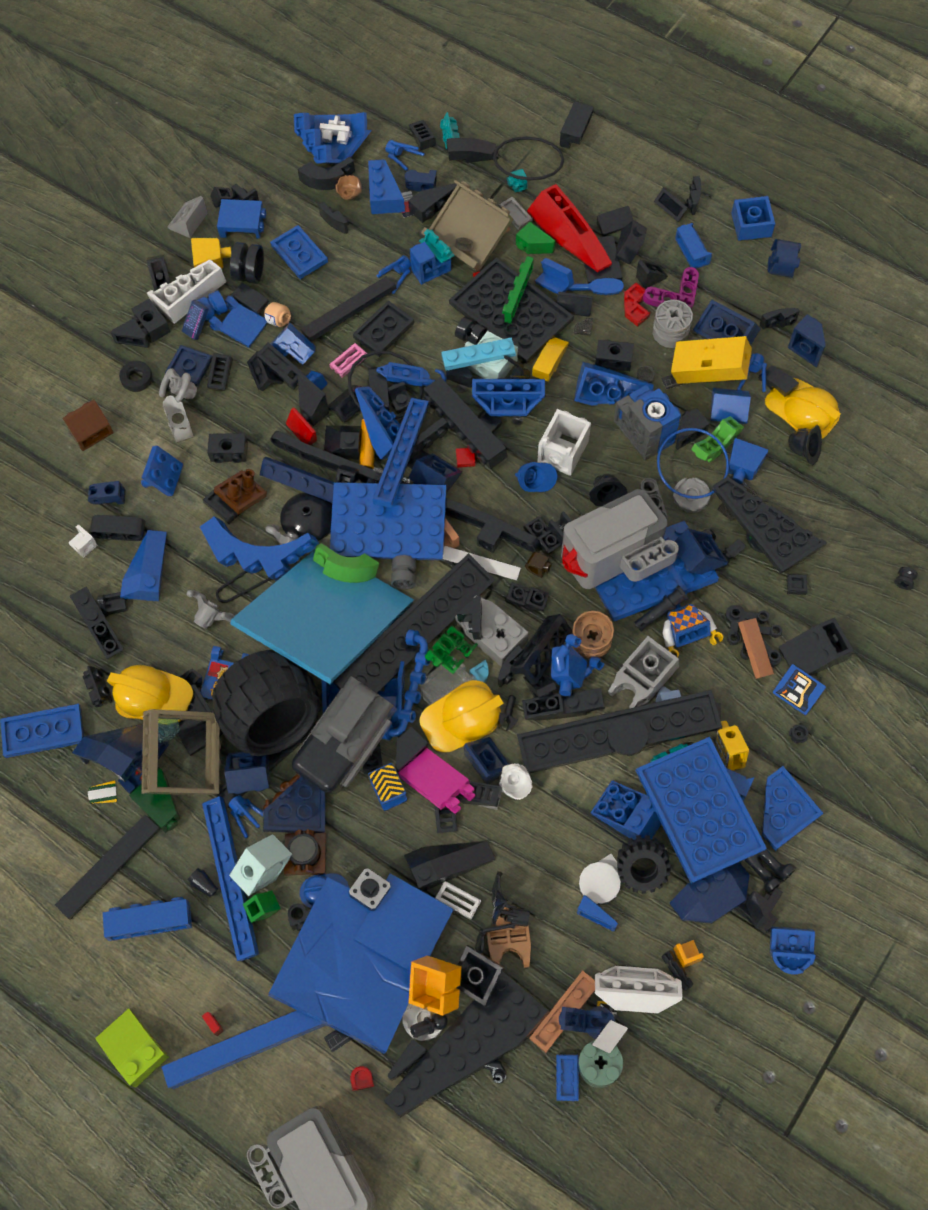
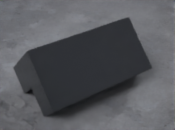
M574 101L560 132L561 147L569 149L572 143L580 145L593 116V106Z

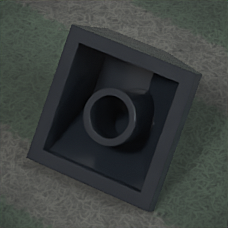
M300 372L298 374L300 412L307 422L315 426L329 414L326 394Z
M326 425L324 451L344 459H360L361 426Z
M467 945L458 963V966H461L460 986L456 988L485 1006L504 967Z

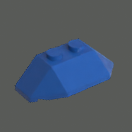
M472 379V397L490 416H527L545 397V379Z

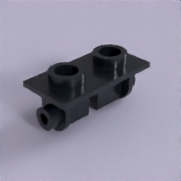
M87 666L88 670L83 672V680L88 690L94 688L89 692L92 704L95 707H101L104 701L112 703L111 692L106 686L104 673L99 668Z

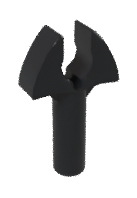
M513 695L508 697L505 712L499 715L497 722L499 729L503 726L505 718L508 723L506 731L510 730L518 722V719L512 716L516 697Z

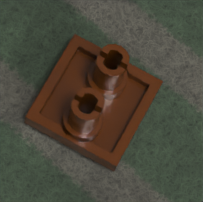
M252 469L241 470L214 487V493L237 514L244 512L267 496V492L254 481L255 472Z

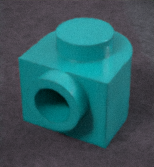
M523 169L510 172L517 176L527 177ZM511 176L507 177L508 185L513 188L515 193L528 189L527 180L516 179Z

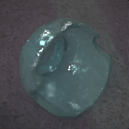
M158 719V742H168L175 737L180 729L177 719Z

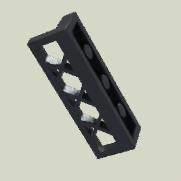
M561 614L545 618L511 666L510 670L514 675L523 673L532 685L537 684L552 662L551 638H554V647H560L566 642L567 635L573 631ZM560 625L565 631L562 636H559ZM541 652H545V661L543 663L540 657ZM532 665H535L536 674L534 676L529 671Z

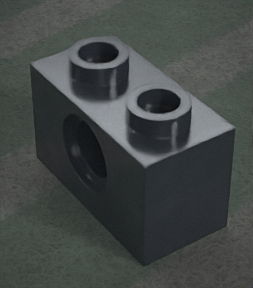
M150 299L131 308L134 315L132 319L134 318L137 324L142 327V331L152 342L171 332L167 321Z
M598 339L595 365L607 369L630 372L634 344Z
M245 433L209 434L207 453L210 462L240 463L247 461L248 440Z

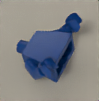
M573 634L567 635L565 645L552 648L551 677L560 686L559 694L562 696H570L571 689L581 688L584 679L592 673L594 668L601 670L604 667V663L598 657H591L587 666V661L571 647H579L582 641Z

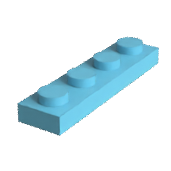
M512 338L441 352L445 371L504 359L505 355L508 357L516 356Z

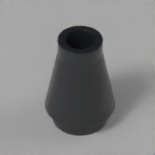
M197 868L187 879L190 882V886L204 893L209 898L218 890L205 870Z

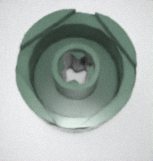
M592 1041L583 1048L578 1058L579 1074L592 1087H608L617 1080L622 1072V1055L617 1046L614 1047L611 1053H608L593 1046L594 1041ZM598 1059H602V1062L606 1064L602 1069L595 1065Z

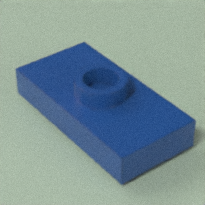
M556 1055V1101H579L578 1055Z

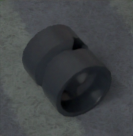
M465 316L456 327L455 337L477 345L488 329L479 323L475 324L474 320Z

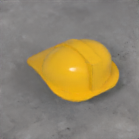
M794 378L799 385L786 397L776 388L770 391L765 398L766 407L785 420L796 431L801 428L812 429L818 425L823 439L839 421L841 413L839 412L838 403L834 396L824 389L813 387L802 380Z
M146 665L127 667L120 674L110 673L107 682L113 686L112 692L116 710L125 718L143 720V712L150 709L187 711L194 695L191 685L185 679ZM158 719V723L166 725L181 721L177 719Z
M477 680L467 681L426 707L421 713L419 723L433 749L439 752H451L463 747L468 742L478 740L492 733L498 726L497 722L501 713L499 706L504 703L499 695H493L488 685L484 682Z

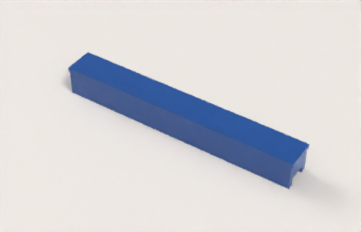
M294 1011L162 1066L168 1088L176 1089L327 1025L299 1011Z

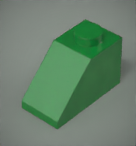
M531 222L516 234L517 247L527 254H547L555 251V240Z

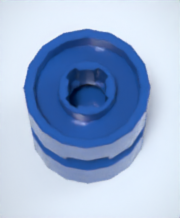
M218 290L210 293L208 298L202 297L197 300L209 308L205 321L210 320L215 314L220 315L228 311L225 301Z

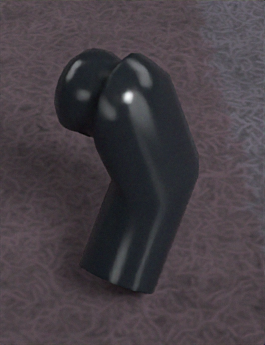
M494 1060L484 1066V1069L490 1070L495 1083L500 1084L506 1079V1071L499 1060Z

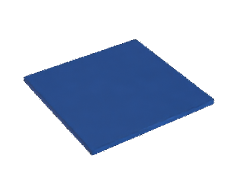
M389 874L386 879L390 883L389 892L375 911L369 910L353 940L411 972L412 961L427 955L430 956L454 909L396 876Z

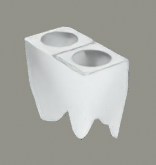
M171 395L167 396L163 401V407L175 441L179 442L194 437L183 403H177L175 397ZM176 413H181L184 415V420L182 423L175 424L172 422V416Z

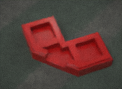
M636 282L624 292L625 317L638 327L650 316V312L640 305L643 301L645 289Z

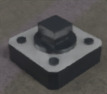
M364 869L349 890V895L370 911H375L389 892L390 883L370 869Z

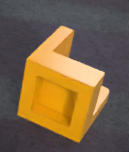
M694 940L682 945L679 943L673 949L683 968L698 963L704 958L703 953H699Z

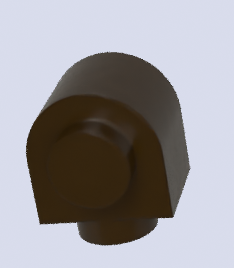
M533 552L525 564V568L530 573L540 578L543 577L545 572L548 573L552 566V563L549 562V557L542 552Z

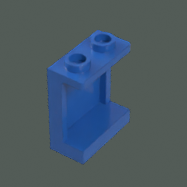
M221 199L217 223L220 238H227V232L255 233L256 238L260 239L261 232H264L263 219H266V208H263L262 201Z

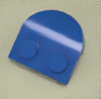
M771 927L770 954L775 964L788 974L803 973L815 960V931L813 929Z

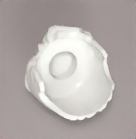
M510 764L503 767L499 785L502 787V792L506 795L521 800L531 792L532 780L526 767L520 764Z

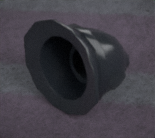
M818 425L812 429H798L788 439L790 449L795 454L806 458L811 466L818 461L821 454L822 435Z
M608 473L595 478L594 488L589 492V497L594 505L602 507L628 494L619 479Z

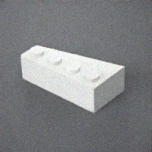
M208 260L191 269V273L187 275L181 274L176 277L177 280L170 284L164 283L160 285V289L154 292L153 290L147 292L149 299L160 313L175 324L188 313L192 300H198L202 297L207 298L210 293L226 283L222 269L213 261Z

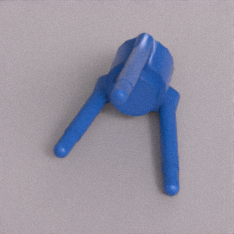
M389 140L385 148L386 152L389 153L388 157L406 171L408 168L395 156H400L403 150L421 156L425 155L423 152L417 151L419 148L416 146L399 143L394 140Z
M403 255L380 270L376 276L379 278L393 268L397 273H403L396 284L398 289L406 275L410 273L411 262Z
M753 353L750 357L748 375L750 371L758 372L762 369V391L766 392L767 363H764V357L761 354ZM746 379L741 380L737 390H741Z
M242 795L234 797L229 802V807L232 809L230 813L235 818L244 837L248 838L239 815H246L259 828V823L248 811L251 808L262 817L263 811L252 804L248 798L244 799Z

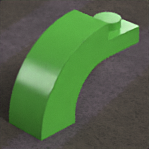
M730 416L722 419L718 427L711 434L719 439L726 450L744 427ZM710 436L695 443L691 448L699 459L707 460L709 463L723 453L721 446Z
M322 543L316 546L313 561L324 567L323 574L335 580L349 583H360L375 578L379 562L365 553L358 557H345L335 553Z

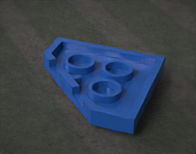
M784 766L766 779L762 836L776 851L823 815L820 808Z

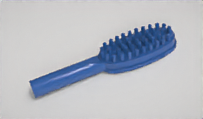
M602 278L594 280L590 284H573L567 291H592L597 295H616L623 290L624 284L618 279Z

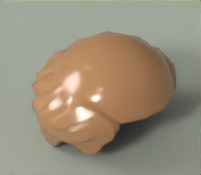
M354 175L342 176L336 184V192L345 200L354 199L362 191V184L359 178Z

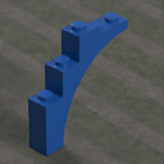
M215 516L200 526L219 563L228 567L234 565L238 560L243 570L250 574L259 572L263 567L268 577L275 581L291 570L290 564L297 562L299 557L311 552L319 544L316 537L306 533L298 539L282 545H251L240 541L230 532L226 524Z

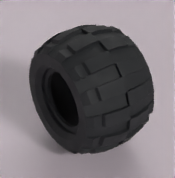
M274 650L255 652L235 662L219 678L212 693L215 719L223 734L234 746L241 749L244 753H250L251 756L271 755L294 745L314 725L320 710L319 695L314 681L307 670Z

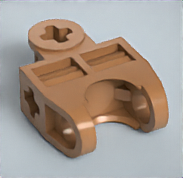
M500 914L496 921V926L506 925L510 922L500 918L503 917V914ZM515 925L514 929L507 928L487 933L488 951L493 961L500 964L502 956L508 951H513L523 961L524 968L530 966L531 942L529 926Z

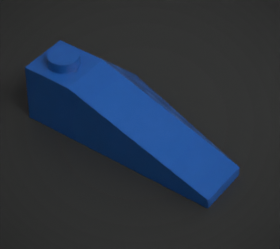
M583 362L577 379L574 401L591 406L615 404L645 385L650 390H653L654 384L601 366Z
M358 387L355 389L371 444L381 460L388 459L401 425L395 419L396 415L393 412L390 413L384 407V402L370 387Z
M147 531L122 579L120 598L159 601L167 532Z

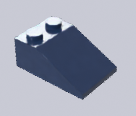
M712 299L693 329L694 332L706 339L746 336L750 346L761 330L755 322Z

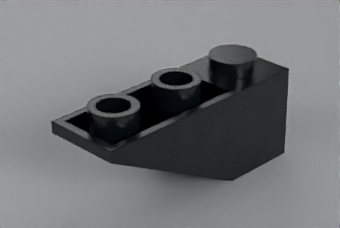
M453 183L420 191L408 200L409 211L424 223L443 208L457 184Z

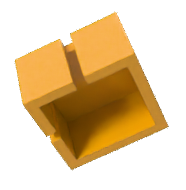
M428 955L412 961L409 1004L423 1009L427 1008V1010L442 1016L458 1009L460 990L456 989V987L460 986L461 966Z

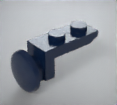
M602 1006L594 1007L591 1010L562 1007V1012L559 1014L560 1030L588 1033L594 1039H597L610 1020L615 1022L612 1012Z

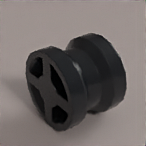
M900 567L898 571L899 576L894 581L895 585L905 590L913 589L914 580L918 576L917 571L910 567Z

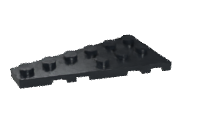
M728 476L712 486L714 493L780 574L826 546V541L818 539L812 535L811 531L803 529L796 524V521L772 505L768 506L762 502L763 499L753 496L746 491V488Z

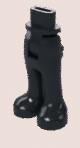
M768 849L744 860L762 879L766 893H772L775 888L780 886L781 882L783 883L797 869L791 863L781 864ZM759 858H761L772 869V871L776 874L777 877L773 876V874L761 864Z

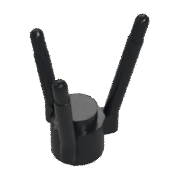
M506 355L504 356V359L517 366V368L512 371L510 378L497 379H530V371L524 368L523 364L516 362Z

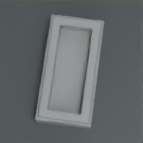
M513 197L499 204L500 209L503 206L511 212L509 215L513 218L512 223L518 230L522 229L529 222L532 223L533 218Z

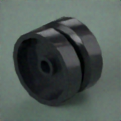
M236 242L230 259V275L232 280L242 282L246 278L248 283L258 284L264 267L263 247L256 244L248 247L246 243Z

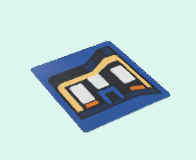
M792 664L774 689L773 694L804 715H807L826 686Z

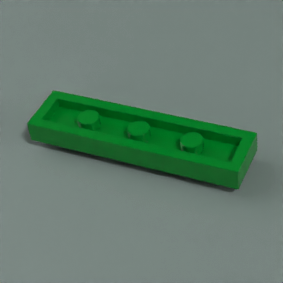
M527 256L525 262H522L520 265V275L515 277V287L513 290H510L509 302L503 307L502 314H505L504 322L512 323L533 271L534 258Z

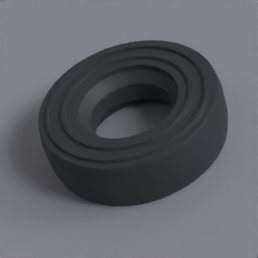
M131 361L121 368L119 378L125 389L139 392L151 384L152 372L146 363ZM139 371L143 374L142 378L138 381H131L129 379L132 372Z

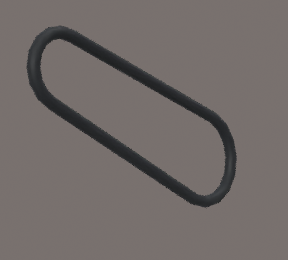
M243 571L242 573L228 581L226 584L221 586L216 592V598L219 602L222 603L230 602L236 599L237 597L251 591L252 589L268 582L269 580H271V578H267L261 581L260 583L246 589L245 591L231 597L230 599H220L219 592L223 588H225L226 586H228L229 584H231L232 582H234L235 580H237L238 578L247 573V571Z

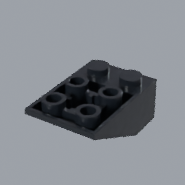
M835 617L817 624L778 647L789 668L794 664L808 675L844 662L854 652Z

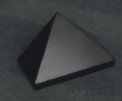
M665 187L662 188L654 200L658 206L677 222L681 220L689 208L682 197Z

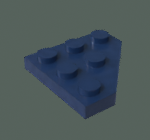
M300 776L295 783L289 786L272 804L264 809L263 832L295 833L299 829L302 831L309 829L314 831V833H325V792Z

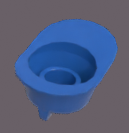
M527 463L520 467L518 473H515L520 487L528 492L548 491L553 488L557 480L555 468L548 463Z
M332 873L309 877L300 888L301 901L305 906L312 908L327 877L349 888L348 882L343 876Z

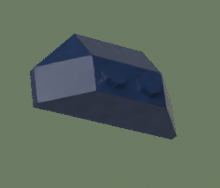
M738 862L692 884L688 883L673 898L670 905L682 921L712 924L746 901L750 875L742 864Z

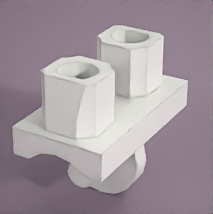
M336 115L334 120H329V124L320 123L323 142H332V136L334 135L338 136V143L346 145L348 138L352 137L350 127L345 126V121H340V116Z

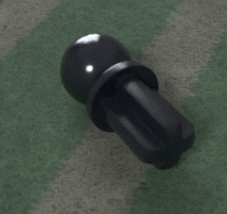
M737 539L728 548H724L726 552L723 555L728 563L720 568L727 567L730 558L732 557L735 560V556L746 547L740 539Z
M435 1013L431 1019L425 1017L423 1021L410 1027L411 1035L417 1038L427 1033H434V1029H444L448 1023L447 1016Z

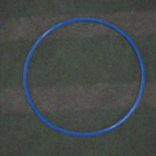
M685 428L672 433L662 443L657 456V468L662 481L671 491L685 498L699 499L712 495L714 491L705 495L689 496L673 489L666 482L661 472V451L666 442L680 432L699 431L705 433L717 441L726 458L724 478H726L729 471V459L725 447L713 434L702 429Z

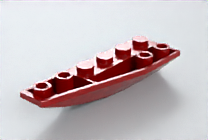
M555 184L541 191L527 210L541 230L596 272L611 266L612 262L595 233L558 185Z

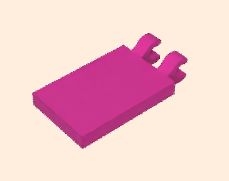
M428 748L398 772L399 777L440 810L446 806L451 812L456 814L461 810V807L458 806L460 801L455 798L457 795L462 794L468 801H471L476 796L473 793L475 789L470 785L469 779Z

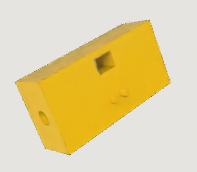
M746 336L678 341L675 346L671 373L677 384L745 380L748 376L752 348Z

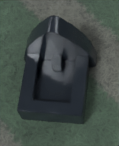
M121 592L107 595L102 594L97 597L99 607L105 617L110 614L127 611L126 599L120 598Z

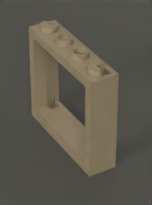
M156 709L143 712L142 794H219V784H221L219 779L221 739L219 738L220 727L214 713ZM158 719L206 721L205 788L157 787Z

